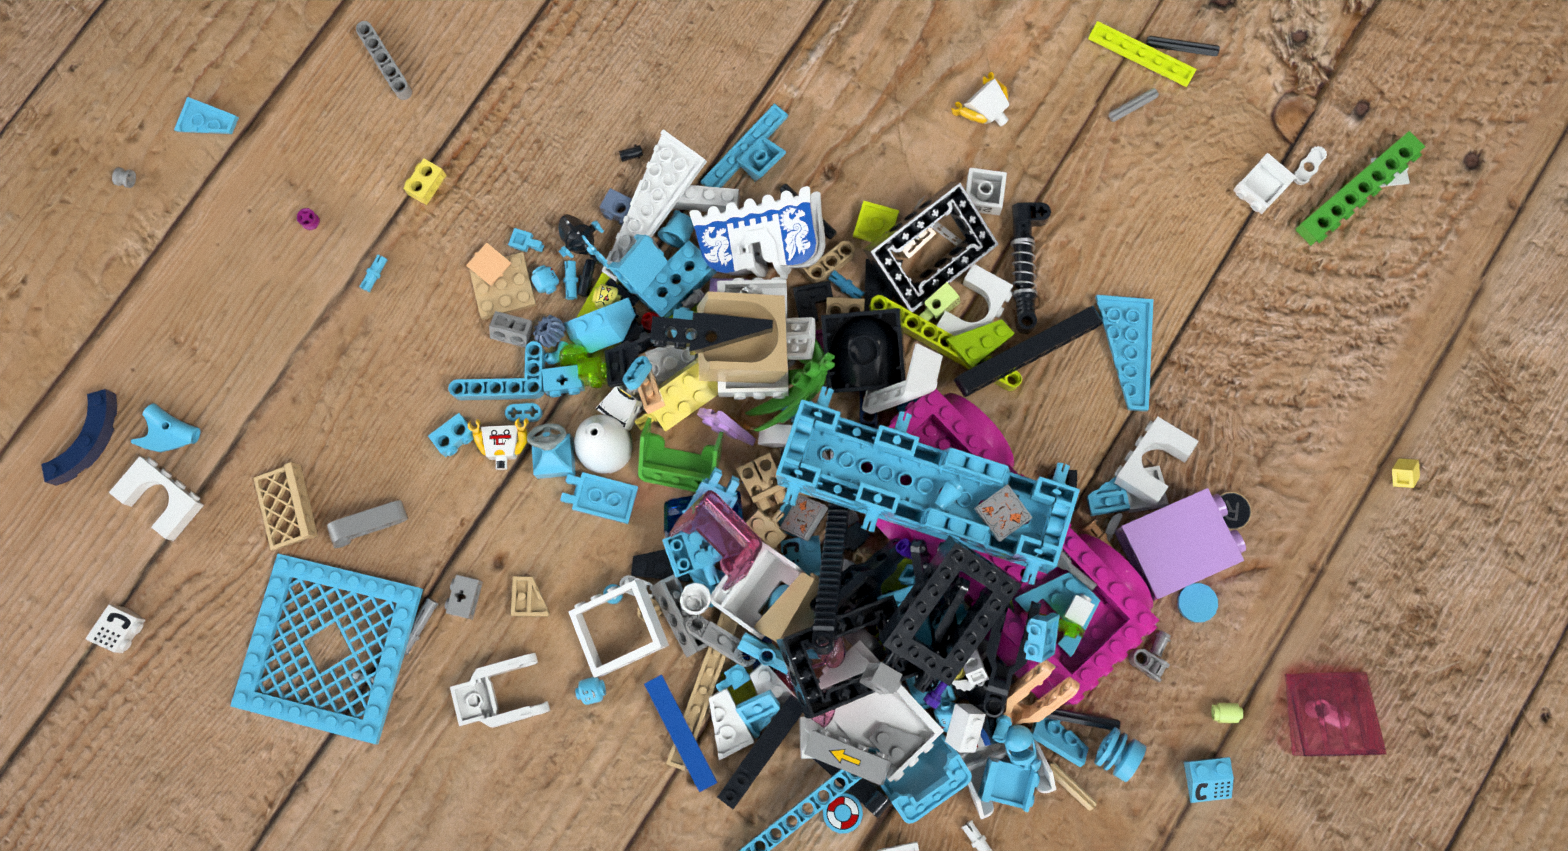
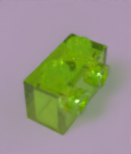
M600 357L577 359L578 378L584 387L600 388L602 385L607 384L606 362H603Z

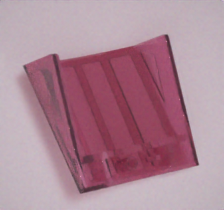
M1367 672L1285 674L1293 756L1387 755Z

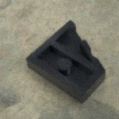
M639 342L604 350L607 383L610 388L625 385L623 377L633 361L638 358L641 349Z

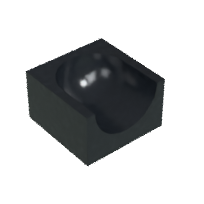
M901 308L821 315L824 355L830 353L835 356L832 359V362L835 363L834 367L827 370V391L829 388L833 389L834 393L883 389L907 379Z

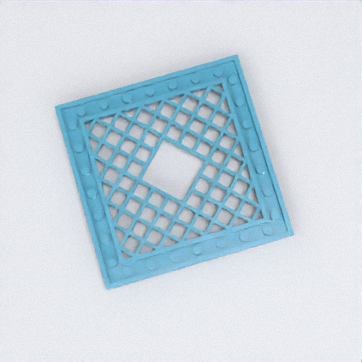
M277 554L230 706L364 742L379 744L423 589ZM304 580L315 584L307 588ZM300 582L304 591L295 595L292 587ZM322 585L330 586L333 588L325 592ZM318 587L322 595L313 600L310 591ZM339 589L350 591V593L343 597ZM288 591H289L290 594H291V596H292V598L289 599L288 601H286V598H287V595H288ZM336 591L339 600L331 604L327 596ZM357 593L367 595L369 597L361 601ZM306 594L310 602L301 607L298 598ZM354 596L358 604L349 609L345 600ZM324 598L328 607L319 611L315 603ZM375 598L387 601L379 606ZM372 600L375 609L367 613L363 604ZM294 601L298 610L290 614L286 606ZM342 603L346 611L337 616L333 607ZM390 604L393 613L385 617L381 609ZM312 606L316 614L307 618L304 610ZM360 607L363 616L355 620L351 612ZM330 610L334 618L325 623L322 614ZM282 611H284L286 617L280 620ZM378 611L382 620L373 625L369 616ZM300 613L304 622L296 626L292 617ZM348 614L352 623L343 628L339 619ZM318 617L322 626L313 630L310 622ZM392 618L391 625L389 626L387 621ZM366 619L370 627L361 632L357 624ZM289 621L292 629L284 633L280 625ZM336 622L352 654L320 674L304 641ZM384 623L388 632L379 637L375 628ZM307 625L310 633L302 638L298 629ZM354 626L358 635L349 639L345 631ZM278 629L281 636L274 640L276 630ZM372 631L376 639L367 644L364 635ZM295 632L298 641L290 645L286 637ZM360 638L364 647L355 651L352 642ZM384 638H386L385 645L381 641ZM283 639L287 648L278 653L274 644ZM379 643L382 651L374 656L370 647ZM301 644L304 653L296 657L292 648ZM272 648L275 655L268 659L270 650ZM366 650L370 659L361 663L358 654ZM289 651L293 660L284 664L280 656ZM307 656L310 665L302 669L298 660ZM381 656V659H380V662H379V665H378L376 659ZM354 657L358 666L350 671L346 662ZM277 658L281 667L272 672L268 663ZM373 662L376 671L368 675L364 666ZM295 663L298 672L290 676L286 668ZM343 665L346 674L338 678L334 669ZM266 667L269 674L262 678L264 669ZM313 668L316 677L308 681L304 672ZM361 669L365 678L356 683L352 674ZM283 670L287 679L278 684L274 675ZM331 672L335 681L326 686L322 677ZM301 675L304 684L296 688L292 680ZM375 676L374 683L372 684L370 679ZM349 677L352 686L344 690L340 681ZM271 678L274 687L266 691L263 682ZM319 680L322 689L314 693L310 684ZM367 681L371 690L362 695L358 686ZM289 682L293 691L284 696L280 687ZM337 684L341 693L332 698L328 689ZM307 687L311 696L302 701L298 692ZM355 689L359 698L350 702L346 693ZM277 690L280 698L269 694ZM325 692L329 700L320 705L316 696ZM295 694L298 702L287 700V698ZM343 696L347 705L338 710L334 701ZM367 696H369L368 703H366L364 699ZM313 699L316 707L306 705L305 703ZM361 701L365 710L356 714L353 705ZM331 703L335 712L322 708ZM349 708L352 716L341 713Z

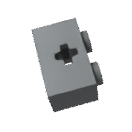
M456 575L450 585V590H452L450 598H447L445 603L446 613L473 620L483 582ZM466 595V598L460 599L459 596Z
M882 662L870 663L867 665L859 682L879 694H893L901 686L902 681L900 679L902 674Z

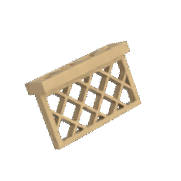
M290 462L284 464L282 468L254 477L270 550L274 551L305 539L318 537L300 464ZM285 472L287 478L284 484H282L277 479L281 473ZM268 479L271 481L267 490L262 488L261 480ZM275 483L282 487L277 496L271 493ZM286 490L290 491L291 494L288 502L281 499ZM269 496L275 499L271 508L266 505V500ZM279 502L286 505L282 514L275 511ZM290 507L295 510L293 520L286 517ZM273 514L280 517L276 526L271 525L270 522ZM284 520L291 523L286 533L279 529ZM294 526L299 528L301 536L294 538L290 535ZM277 532L284 535L279 544L275 543Z

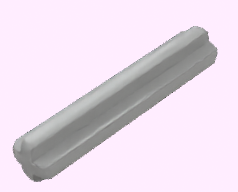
M1152 88L1112 110L1108 116L1112 122H1115L1156 99L1159 93L1155 88Z

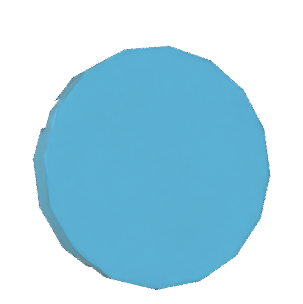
M1193 583L1181 590L1177 599V605L1184 618L1194 623H1202L1210 620L1216 614L1218 598L1209 586L1202 583Z

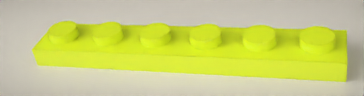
M1099 21L1095 24L1088 38L1185 87L1188 86L1196 71L1195 68Z

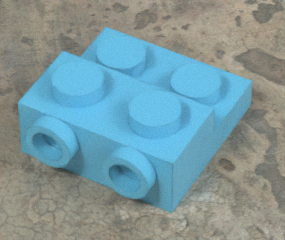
M1060 614L1036 615L1028 621L1027 632L1029 636L1024 645L1026 659L1042 663L1055 654Z

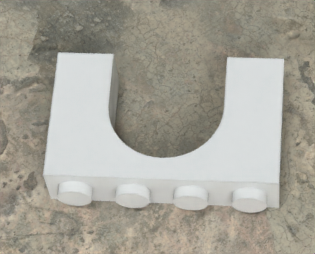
M975 264L972 265L962 285L980 294L988 304L987 316L978 322H966L945 311L937 327L956 336L992 323L995 317L999 318L1004 311L1003 303L1005 301L1009 302L1011 299L1013 285Z
M1159 417L1154 422L1150 421L1145 428L1147 433L1144 437L1140 435L1135 443L1137 448L1134 452L1129 451L1124 459L1127 461L1124 467L1120 465L1114 474L1117 476L1115 484L1154 508L1169 486L1146 472L1142 465V456L1151 450H1163L1185 463L1199 442Z
M139 457L109 493L122 504L132 507L148 488L154 485H163L168 491L169 503L166 510L151 528L165 539L174 541L204 504L199 501L200 497L192 491L190 493L186 491V486L179 480L174 481L171 478V473L165 469L160 470L155 460L150 457L148 459Z

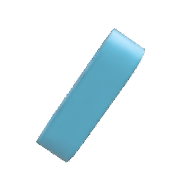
M646 356L636 358L625 373L623 382L629 390L640 387L651 371L652 364Z
M535 403L512 404L505 410L507 419L514 423L518 417H520V423L524 422L525 418L529 422H536L541 419L543 414L542 409ZM532 408L538 411L534 417L531 414H526V412H531ZM513 409H516L517 412H522V414H516L515 418L510 415Z

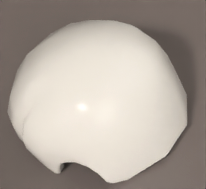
M696 582L687 585L680 597L682 609L690 615L704 613L711 601L709 589L705 585Z

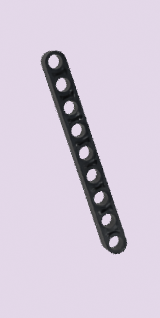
M1094 306L1088 307L960 374L954 379V382L963 397H967L1102 325L1104 321Z

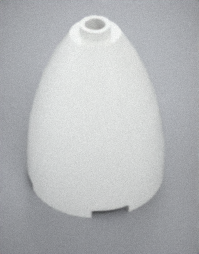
M595 415L585 419L579 425L574 437V447L578 459L588 470L594 473L611 474L617 472L628 463L633 449V439L629 430L625 429L614 417Z

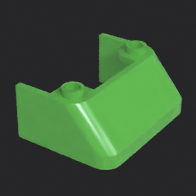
M648 417L640 436L639 478L648 483L696 492L702 479H709L714 468L719 467L724 432H719L715 445H706L703 448L702 455L665 448L664 438L658 434L651 433L652 418Z

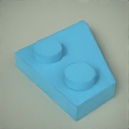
M1117 476L1087 496L1091 516L1130 510L1126 490L1114 483Z
M770 689L736 705L735 710L756 739L759 737L762 729L770 723L771 718L780 710L781 704Z

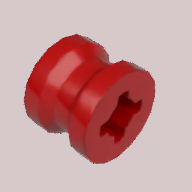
M654 312L645 313L641 319V324L647 332H651L653 316L659 317Z

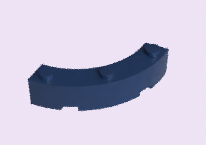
M103 389L87 394V416L79 436L61 455L41 464L45 483L55 486L66 483L76 478L84 469L91 467L100 457L114 431L113 424L115 416H117V398L115 393Z

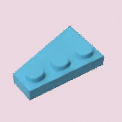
M1044 718L1040 722H1033L1031 733L1034 740L1079 767L1085 764L1089 748L1072 731H1067L1060 724V720Z

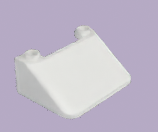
M1034 740L1037 759L1042 761L1037 771L1040 781L1036 789L1041 793H1050L1056 790L1053 772L1038 742ZM1004 743L977 747L975 753H959L972 775L967 787L981 819L989 817L994 811L991 800L988 803L981 801L978 797L988 756L1011 762ZM1031 744V745L1027 748V749L1031 750L1032 752H1033V744Z

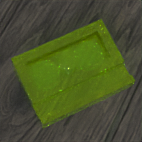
M1059 619L1058 631L1065 632L1064 636L1076 639L1077 636L1083 638L1085 630L1080 625Z

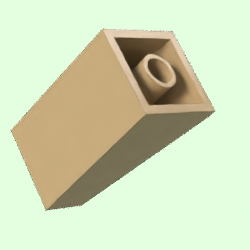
M802 572L753 628L777 643V639L813 626L815 614L810 608V602L817 596L819 577L813 573L809 576Z

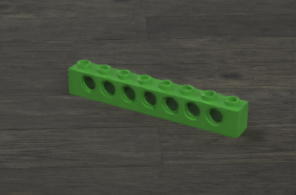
M1410 131L1407 132L1303 221L1295 230L1310 246L1316 241L1321 243L1328 236L1326 233L1329 230L1335 231L1341 225L1340 221L1343 218L1347 220L1355 213L1353 209L1356 207L1360 209L1368 202L1367 197L1377 195L1382 190L1380 188L1382 184L1387 186L1395 179L1393 175L1396 172L1401 174L1409 167L1407 163L1410 160L1414 163L1421 157L1422 154L1420 152L1425 146ZM1345 199L1350 200L1351 204L1347 203ZM1331 210L1336 211L1338 216L1334 215ZM1318 222H1321L1324 227L1319 226Z

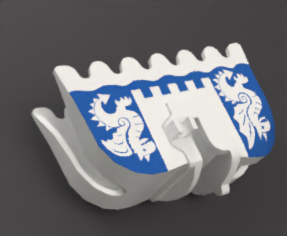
M808 186L801 188L799 196L793 197L791 192L784 191L781 194V199L777 201L771 195H765L762 203L756 205L753 199H747L744 202V207L738 209L735 203L730 202L726 206V211L722 212V214L719 208L715 206L710 207L708 214L704 216L698 210L690 211V217L696 231L702 257L707 265L717 272L736 276L754 273L761 278L767 275V262H773L774 268L781 278L788 279L791 268H806L814 265L822 257L825 249L821 193L817 191L811 194L810 187Z

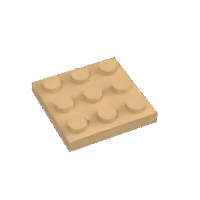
M523 252L505 257L512 264L492 286L469 269L482 320L493 318L495 311L508 314L537 306Z

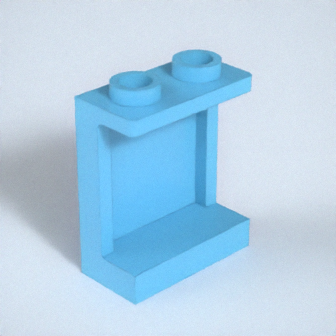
M636 234L634 236L636 239L635 244L621 261L612 262L608 267L630 293L639 295L645 291L668 262L664 257V253L653 244L652 238L646 234Z
M988 756L978 797L984 802L989 803L991 800L1018 807L1028 812L1029 808L1034 804L1035 797L1033 793L1035 787L1037 788L1039 785L1040 776L1038 772L1032 769L1030 771L1023 770L1011 762Z

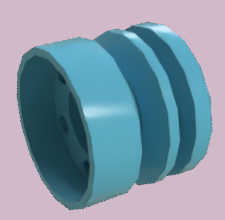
M1114 727L1101 742L1094 764L1100 767L1104 763L1103 769L1106 771L1115 765L1113 775L1127 782L1140 765L1147 746L1134 738L1126 744L1128 734L1123 733L1120 735L1121 730Z

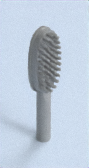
M1061 551L1057 567L1069 571L1093 591L1097 584L1072 565V560L1070 557H1067L1068 554L1065 555V551Z

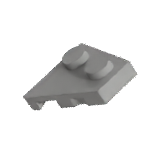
M882 724L868 738L883 754L888 755L887 758L892 761L896 768L925 741L921 737Z

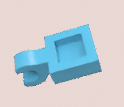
M514 228L508 243L509 247L527 252L528 248L542 252L544 248L541 241L532 239V233Z
M736 664L724 672L727 678L715 686L718 691L731 685L736 690L751 680L743 666Z

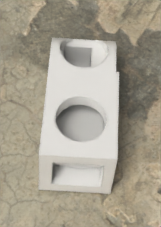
M976 649L964 665L965 675L972 686L989 679L979 651Z

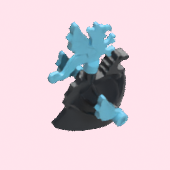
M563 215L559 220L558 229L559 236L566 246L561 247L558 252L563 257L567 255L571 259L574 256L570 251L589 255L596 264L601 262L604 267L609 269L608 261L594 247L593 232L596 230L600 233L604 232L600 224L595 220L588 226L572 215Z

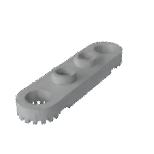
M693 615L687 619L685 626L689 634L737 664L748 667L756 661V658L750 656V661L743 660V651L737 649L740 639L713 622L706 620L700 615ZM693 620L700 623V630L693 629L691 624Z

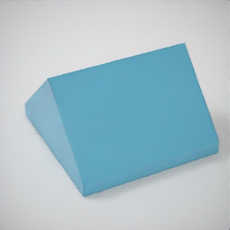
M761 136L736 161L756 182L786 154V151L764 136Z

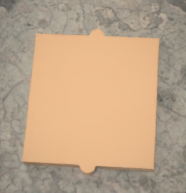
M486 243L479 252H475V256L466 266L492 286L499 277L503 276L505 270L512 263Z

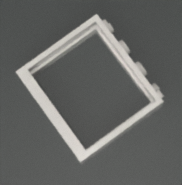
M628 579L623 582V586L611 587L607 590L608 593L604 595L597 594L590 598V602H580L574 605L575 609L569 611L594 678L609 674L669 646L643 580ZM633 590L653 642L602 665L582 613Z

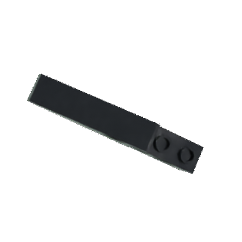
M693 312V320L653 316L650 341L652 344H655L654 346L660 348L672 345L675 349L685 350L686 347H690V355H695L773 332V320ZM669 330H676L677 335L669 338L667 337V332ZM689 332L697 333V337L693 340L686 338ZM715 334L717 336L715 341L709 342L706 340L707 335Z
M792 694L789 696L717 796L718 799L731 809L737 806L802 715L803 710L799 699Z

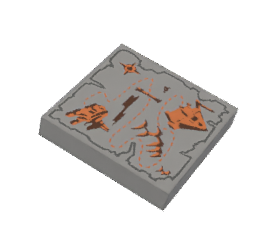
M1008 484L974 508L985 525L990 527V532L998 542L1033 518Z
M799 495L795 503L796 505L792 506L780 528L808 542L828 507Z

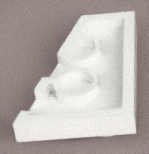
M727 688L710 696L709 703L718 757L721 760L754 743L755 740L735 710L736 704Z

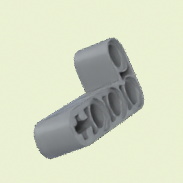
M398 500L332 521L327 524V530L333 547L341 548L350 544L351 539L406 521L408 517L402 501Z

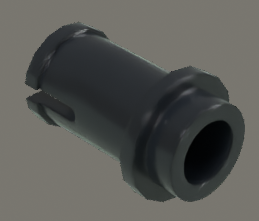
M634 144V147L619 151L622 162L637 157L640 159V156H643L641 146Z

